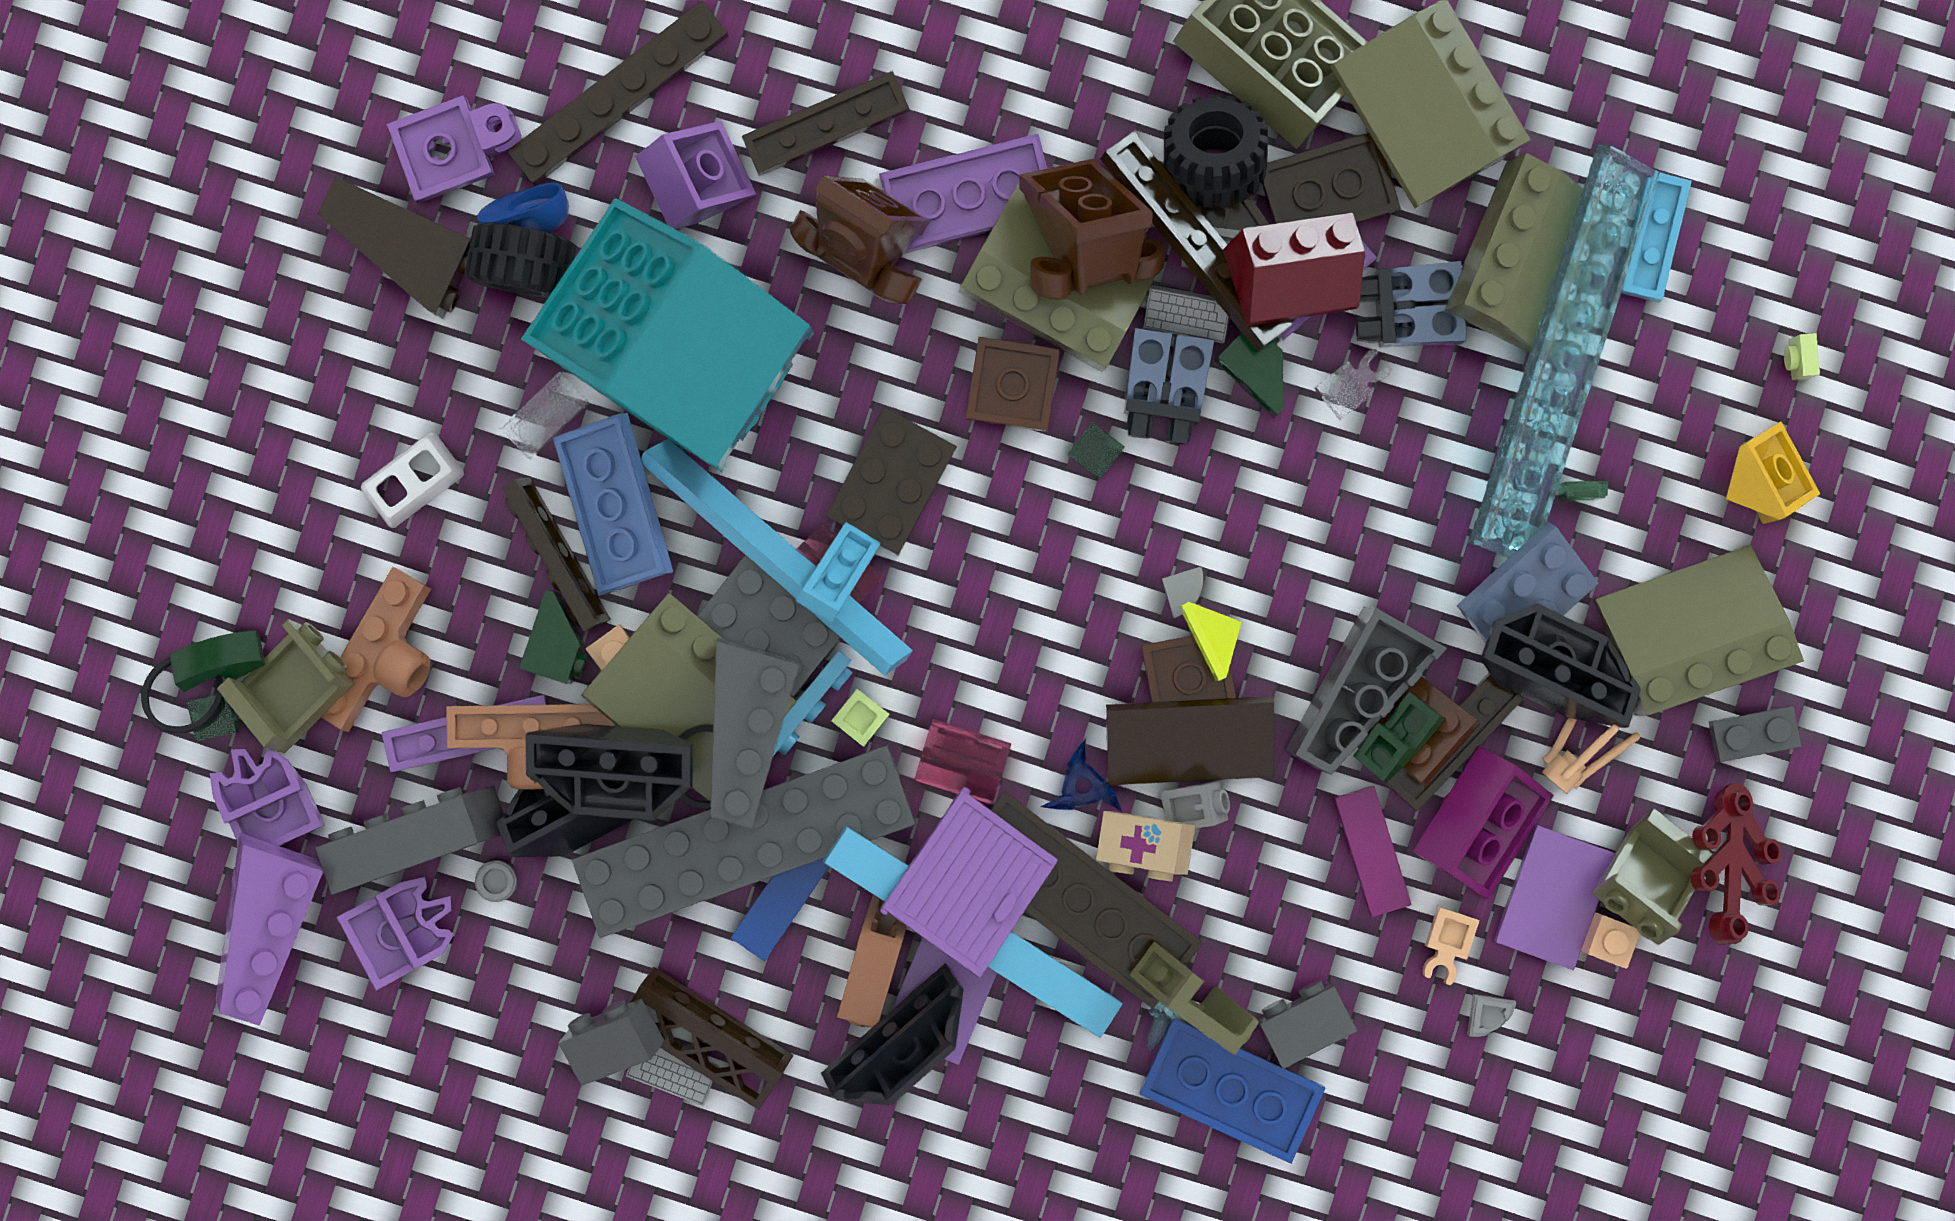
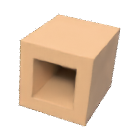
M1595 912L1581 951L1627 969L1640 933L1633 926Z

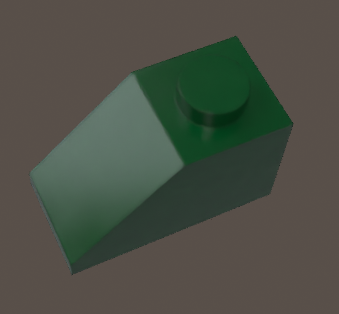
M1241 333L1218 356L1215 362L1265 411L1275 418L1284 409L1283 350L1277 345L1280 342V338H1275L1257 352L1243 333Z
M545 589L519 668L565 684H572L574 677L579 679L582 677L587 664L588 655L583 654L585 644L576 625L567 613L566 605L560 593Z

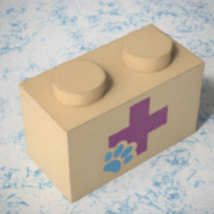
M1104 811L1096 861L1110 863L1109 871L1134 874V867L1149 870L1148 878L1173 881L1174 874L1188 875L1195 825L1122 812Z

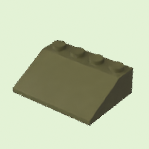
M1204 0L1191 13L1172 41L1240 101H1246L1251 104L1252 111L1258 110L1263 116V121L1296 149L1300 147L1346 95L1330 66L1367 43L1363 37L1320 0Z
M1440 0L1413 14L1330 66L1414 208L1504 160L1531 140L1448 0Z
M1528 153L1507 161L1444 311L1460 317L1466 322L1550 364L1554 363L1608 233L1614 214L1564 172Z
M1018 183L958 292L1102 372L1110 363L1155 277L1143 281L1135 280L1132 284H1128L1125 280L1090 287L1087 288L1085 295H1080L1073 291L1066 299L1060 300L1047 299L1033 292L1030 286L1031 260L1035 257L1054 258L1025 199L1024 193L1019 189Z
M1751 545L1594 599L1607 637L1610 638L1626 664L1632 680L1635 679L1641 688L1634 710L1635 716H1648L1804 661L1791 623Z
M668 593L581 696L618 727L659 729L678 737L689 728L698 725H714L716 643L718 638H723ZM791 696L788 702L785 715L797 702ZM699 732L684 739L692 744L693 786L691 789L705 801H711L713 732Z

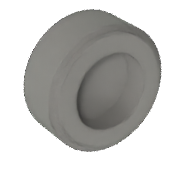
M493 860L483 864L475 876L477 892L482 898L490 902H500L508 899L514 894L518 886V874L515 868L503 860Z

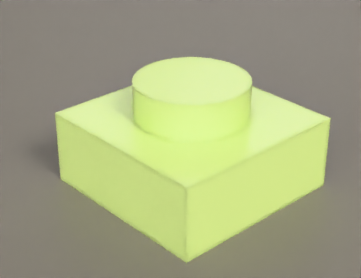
M1800 334L1789 339V346H1786L1784 350V363L1788 371L1791 370L1792 380L1810 379L1820 375L1817 334Z
M857 688L832 719V722L864 747L890 714Z

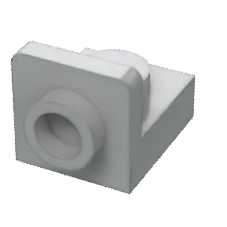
M1220 780L1160 792L1166 820L1195 825V829L1214 826L1228 820L1227 813L1230 810V801L1226 790L1222 788Z

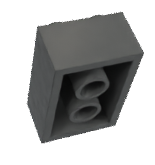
M746 555L697 615L698 618L725 640L798 660L799 668L791 692L793 697L800 693L842 640L841 637L810 610L796 602L795 597Z

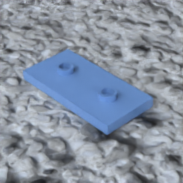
M619 413L553 437L598 596L673 573L674 571L628 413Z

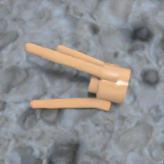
M1568 718L1552 749L1543 757V760L1548 765L1542 773L1567 794L1573 787L1577 789L1589 776L1640 739V735L1633 733L1586 767L1584 764L1618 732L1619 726L1613 724L1578 758L1568 750L1561 756L1560 752L1577 719Z

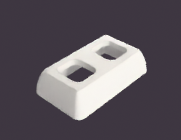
M431 432L361 484V490L387 525L395 528L461 479L464 475V470L437 434ZM423 451H429L440 465V471L426 482H422L410 466L411 460ZM390 476H396L407 490V496L393 507H389L377 491L378 485Z

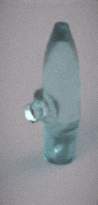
M1162 1003L1157 1008H1151L1149 1014L1153 1016V1022L1148 1034L1146 1049L1150 1051L1161 1041L1174 1016V1012Z

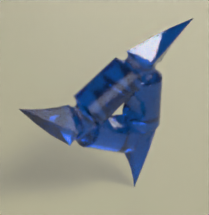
M1086 738L1067 764L1069 769L1066 770L1061 789L1062 795L1040 807L1073 810V807L1078 808L1093 804L1102 799L1103 802L1114 806L1122 812L1111 785L1105 783V780L1089 764L1085 763ZM1080 778H1086L1091 783L1090 790L1085 794L1078 793L1075 789V783Z

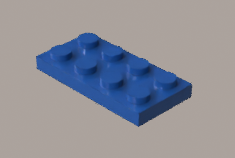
M1172 1017L1139 1090V1094L1292 1164L1326 1088L1289 1069H1282L1280 1065L1243 1048H1240L1236 1055H1233L1194 1026Z

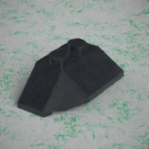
M1538 603L1493 621L1480 658L1498 685L1571 719L1610 726L1616 724L1621 728H1627L1630 725L1641 691L1636 680H1632L1626 664L1609 637Z
M578 724L532 731L525 734L526 776L535 783L538 782L550 796L572 814L654 821L693 786L692 744L665 730Z
M519 789L512 798L506 812L500 815L496 823L507 852L511 857L566 856L634 819L572 814L550 796L545 789Z
M946 963L821 1072L831 1095L837 1101L893 1105L956 1049L964 989L952 969Z

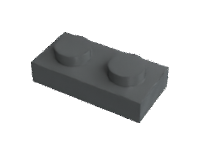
M1794 706L1780 707L1708 722L1716 762H1725L1802 747Z

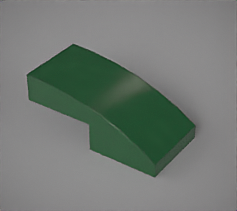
M243 631L212 637L183 647L170 654L174 683L183 692L218 675H221L225 680L228 677L238 679L265 665L260 635L256 631Z
M1408 692L1384 725L1377 723L1353 756L1382 781L1387 782L1418 753L1446 718L1415 693Z

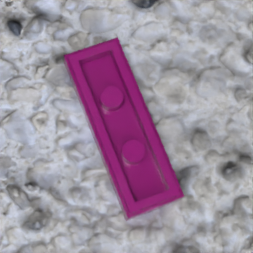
M1375 786L1334 797L1370 916L1375 917L1412 905Z

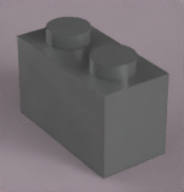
M1321 980L1316 981L1299 990L1301 997L1288 1004L1282 999L1262 1009L1264 1016L1257 1019L1259 1021L1258 1024L1282 1069L1357 1032L1335 986L1330 982L1323 985Z
M641 998L628 1004L624 1000L617 1001L606 1007L602 1014L591 1017L589 1013L577 1017L568 1024L569 1030L558 1044L578 1081L583 1086L651 1060L665 1040Z

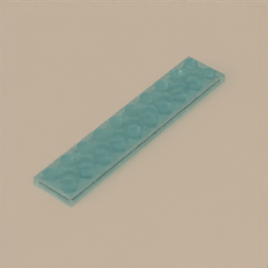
M1597 145L1469 540V544L1505 558L1512 556L1547 523L1660 174L1658 171L1611 145Z

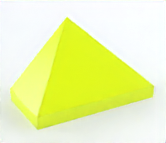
M1191 602L1179 606L1215 681L1226 678L1242 622Z

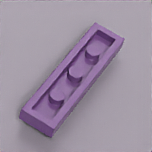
M540 695L501 705H548L546 695ZM447 717L381 732L390 773L496 749L447 748Z

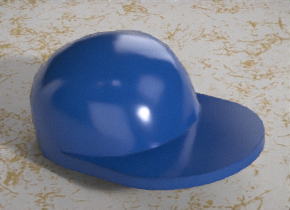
M545 183L505 195L492 201L480 210L477 219L479 224H505L511 222L514 226L552 233L563 225L569 215V201L561 184Z

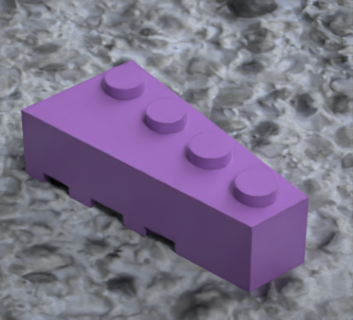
M242 833L238 834L232 891L226 919L225 941L222 948L215 998L219 1013L260 1026L323 874V869L318 859Z

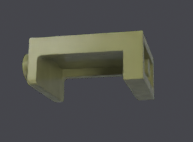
M289 619L282 625L288 635L264 658V666L250 672L242 681L228 677L217 688L263 747L284 754L354 685L344 672L348 668L345 662L334 652L327 651L321 644L324 640L321 633L307 622L301 625Z
M1652 809L1632 824L1592 894L1602 901L1610 911L1620 915L1634 926L1643 937L1659 946L1677 934L1681 929L1682 924L1678 919L1695 891L1690 881L1691 872L1695 867L1702 866L1713 854L1708 850L1702 851L1697 849L1688 834L1656 809Z
M1155 941L1130 973L1134 980L1168 1009L1233 1055H1236L1242 1045L1249 1040L1253 1030L1259 1023L1253 1015L1218 987H1214L1201 1004L1192 1000L1191 998L1204 981Z

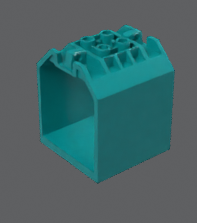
M615 198L521 340L631 415L722 473L726 467L724 462L737 442L739 440L743 441L750 429L757 423L760 414L774 393L781 387L783 379L793 366V358L806 339L810 340L814 332L807 322L705 245Z

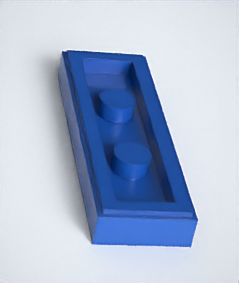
M824 858L772 876L731 936V939L765 962L829 868L823 862Z

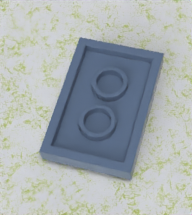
M1548 522L1463 599L1457 607L1486 643L1493 621L1537 603L1564 616L1599 583L1558 528Z

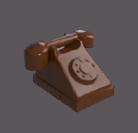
M1094 158L1020 174L1019 189L1024 193L1025 199L1054 258L1035 257L1031 260L1030 286L1033 292L1047 299L1060 300L1066 299L1073 291L1080 295H1085L1087 288L1120 280H1125L1128 284H1132L1135 280H1147L1161 272L1164 267L1165 245L1158 239L1144 238L1146 228L1152 227L1153 212Z
M822 176L814 190L818 193L816 196L817 219L805 211L800 210L790 226V233L795 242L807 253L820 258L871 291L877 298L893 304L903 305L909 303L923 279L903 270L893 268V266L918 235H923L930 221L863 178Z

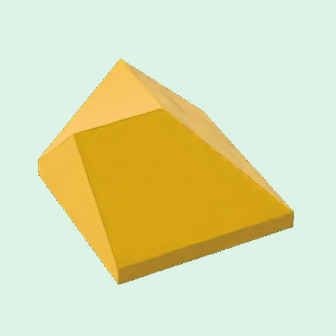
M1782 422L1771 426L1740 446L1726 500L1755 510L1763 524L1778 521L1789 516L1820 494Z

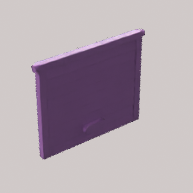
M963 787L885 900L879 912L885 916L889 913L969 972L980 978L1058 859L969 795L970 790Z

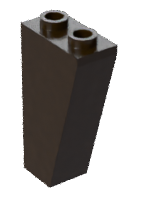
M335 177L318 215L430 313L441 319L444 318L446 312L451 313L460 299L461 290L457 288L465 274L471 239Z

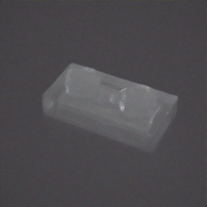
M559 372L500 429L531 460L553 437L583 411L590 402Z

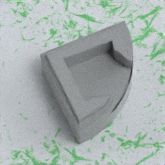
M1202 567L1161 579L1173 618L1182 615L1179 606L1187 602L1195 604L1203 587Z
M1473 994L1467 1035L1471 1037L1486 1036L1500 1028L1512 1016L1516 1001Z

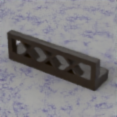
M653 967L630 1001L633 1002L642 998L644 1004L656 1011L659 1022H655L665 1040L660 1047L661 1049L760 1110L794 1056L655 967ZM683 1028L691 1033L694 1044L683 1046L676 1042L671 1029ZM720 1051L726 1055L729 1066L717 1068L709 1062L706 1052ZM753 1072L767 1081L760 1094L744 1084L742 1074Z

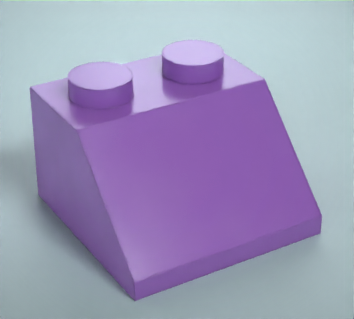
M722 121L663 134L635 156L667 225L674 229L700 223L756 195Z

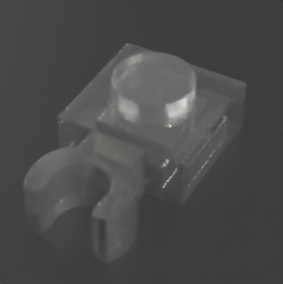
M1376 349L1367 352L1361 358L1357 370L1348 361L1314 388L1339 421L1374 394L1367 383L1380 382L1391 373L1392 369L1390 366L1380 373H1375L1370 369V360L1378 354Z

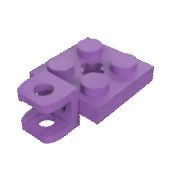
M464 95L387 124L414 201L418 204L495 175L489 157L507 152L523 139L514 113L508 110L505 105L492 103L471 110L468 99ZM502 123L501 129L495 132L496 126ZM442 139L445 144H451L448 157L444 160L438 156L432 157L431 151L436 149L435 141Z

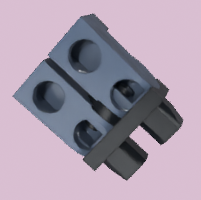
M1461 261L1378 269L1374 275L1362 277L1360 303L1376 301L1377 316L1356 318L1357 341L1379 342V348L1443 344L1462 345L1467 341L1464 319L1444 311L1446 305L1421 306V304L1448 303L1462 272Z
M1135 328L1132 337L1131 358L1123 412L1128 414L1127 434L1129 437L1150 439L1153 418L1169 420L1165 442L1187 445L1193 432L1194 424L1200 421L1214 340L1177 335L1174 339L1170 375H1166L1172 334Z

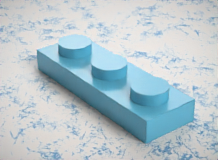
M1655 171L1648 173L1619 293L1658 303L1663 300L1691 180Z
M845 522L803 587L796 602L832 623L881 543Z
M840 650L784 716L773 756L777 751L785 756L800 737L794 732L803 719L811 724L826 706L820 700L830 687L838 691L853 673L847 668L852 660Z

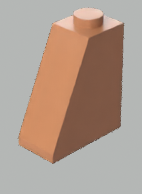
M874 894L861 930L837 1015L838 1018L845 1019L859 1027H873L880 1021L907 927L889 913L886 916L880 913L881 906L885 901Z

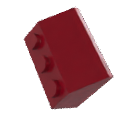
M1353 213L1242 228L1223 249L1247 326L1353 310L1360 306L1365 249Z

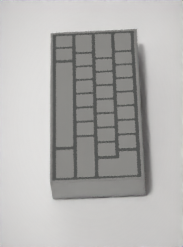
M1156 285L1150 287L1144 328L1225 343L1230 318L1212 296Z
M661 1048L658 1049L651 1060L630 1067L626 1074V1077L704 1106L713 1083L712 1080ZM710 1062L711 1064L719 1068V1065Z

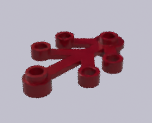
M1733 783L1726 785L1716 794L1714 799L1716 812L1704 825L1695 827L1692 833V840L1697 849L1702 851L1716 849L1720 845V832L1727 826L1726 841L1702 866L1695 867L1690 875L1691 885L1696 891H1713L1718 887L1719 874L1725 868L1723 911L1713 914L1709 921L1710 936L1719 945L1738 944L1748 934V922L1740 914L1741 875H1743L1752 890L1753 900L1760 906L1776 904L1781 894L1779 885L1774 880H1765L1743 844V832L1754 848L1753 854L1756 861L1761 865L1778 863L1782 857L1781 845L1775 839H1766L1752 816L1753 799L1749 790L1742 784Z

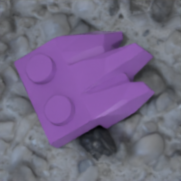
M231 749L234 765L233 777L229 778L223 772L209 773L213 799L224 823L230 824L237 841L238 834L242 833L281 846L325 826L307 784L291 763L272 749H268L264 753L263 764L261 765L257 763L248 749Z
M425 877L400 882L336 917L375 991L442 955L454 935L450 930L438 929L435 925V922L451 911L450 896L432 901L422 900L421 894L427 888Z

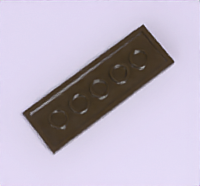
M1004 791L991 808V811L1058 859L1025 909V912L1146 1005L1154 1009L1159 1000L1134 980L1130 973L1154 941L1185 966L1193 958L1203 942Z

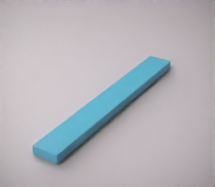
M670 439L644 451L641 461L646 469L793 597L798 598L803 587L816 569L813 563ZM850 595L832 623L813 613L883 675H887L907 661L913 651Z
M848 826L844 827L823 859L825 864L883 901L888 898L909 867V865ZM1012 931L988 965L990 969L1099 1038L1102 1037L1123 1004L1119 999Z

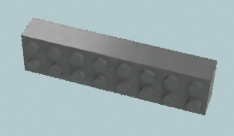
M887 745L763 790L752 829L710 817L711 809L571 860L600 939L824 858L845 826L871 841L916 824V820L890 747Z

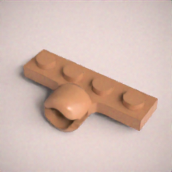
M395 567L391 568L340 657L348 667L344 672L354 685L321 718L338 729L349 732L377 685H381L401 697L412 696L422 688L430 674L431 664L429 656L407 643L405 637L407 630L431 588Z
M591 704L447 706V748L503 749L507 755V782L510 787L515 789H544L538 782L535 783L526 776V733L578 724L616 725Z

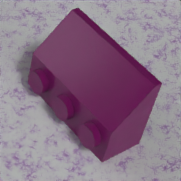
M1478 746L1473 756L1466 762L1463 772L1455 785L1444 797L1441 807L1433 820L1422 832L1413 852L1489 900L1554 795L1516 765Z

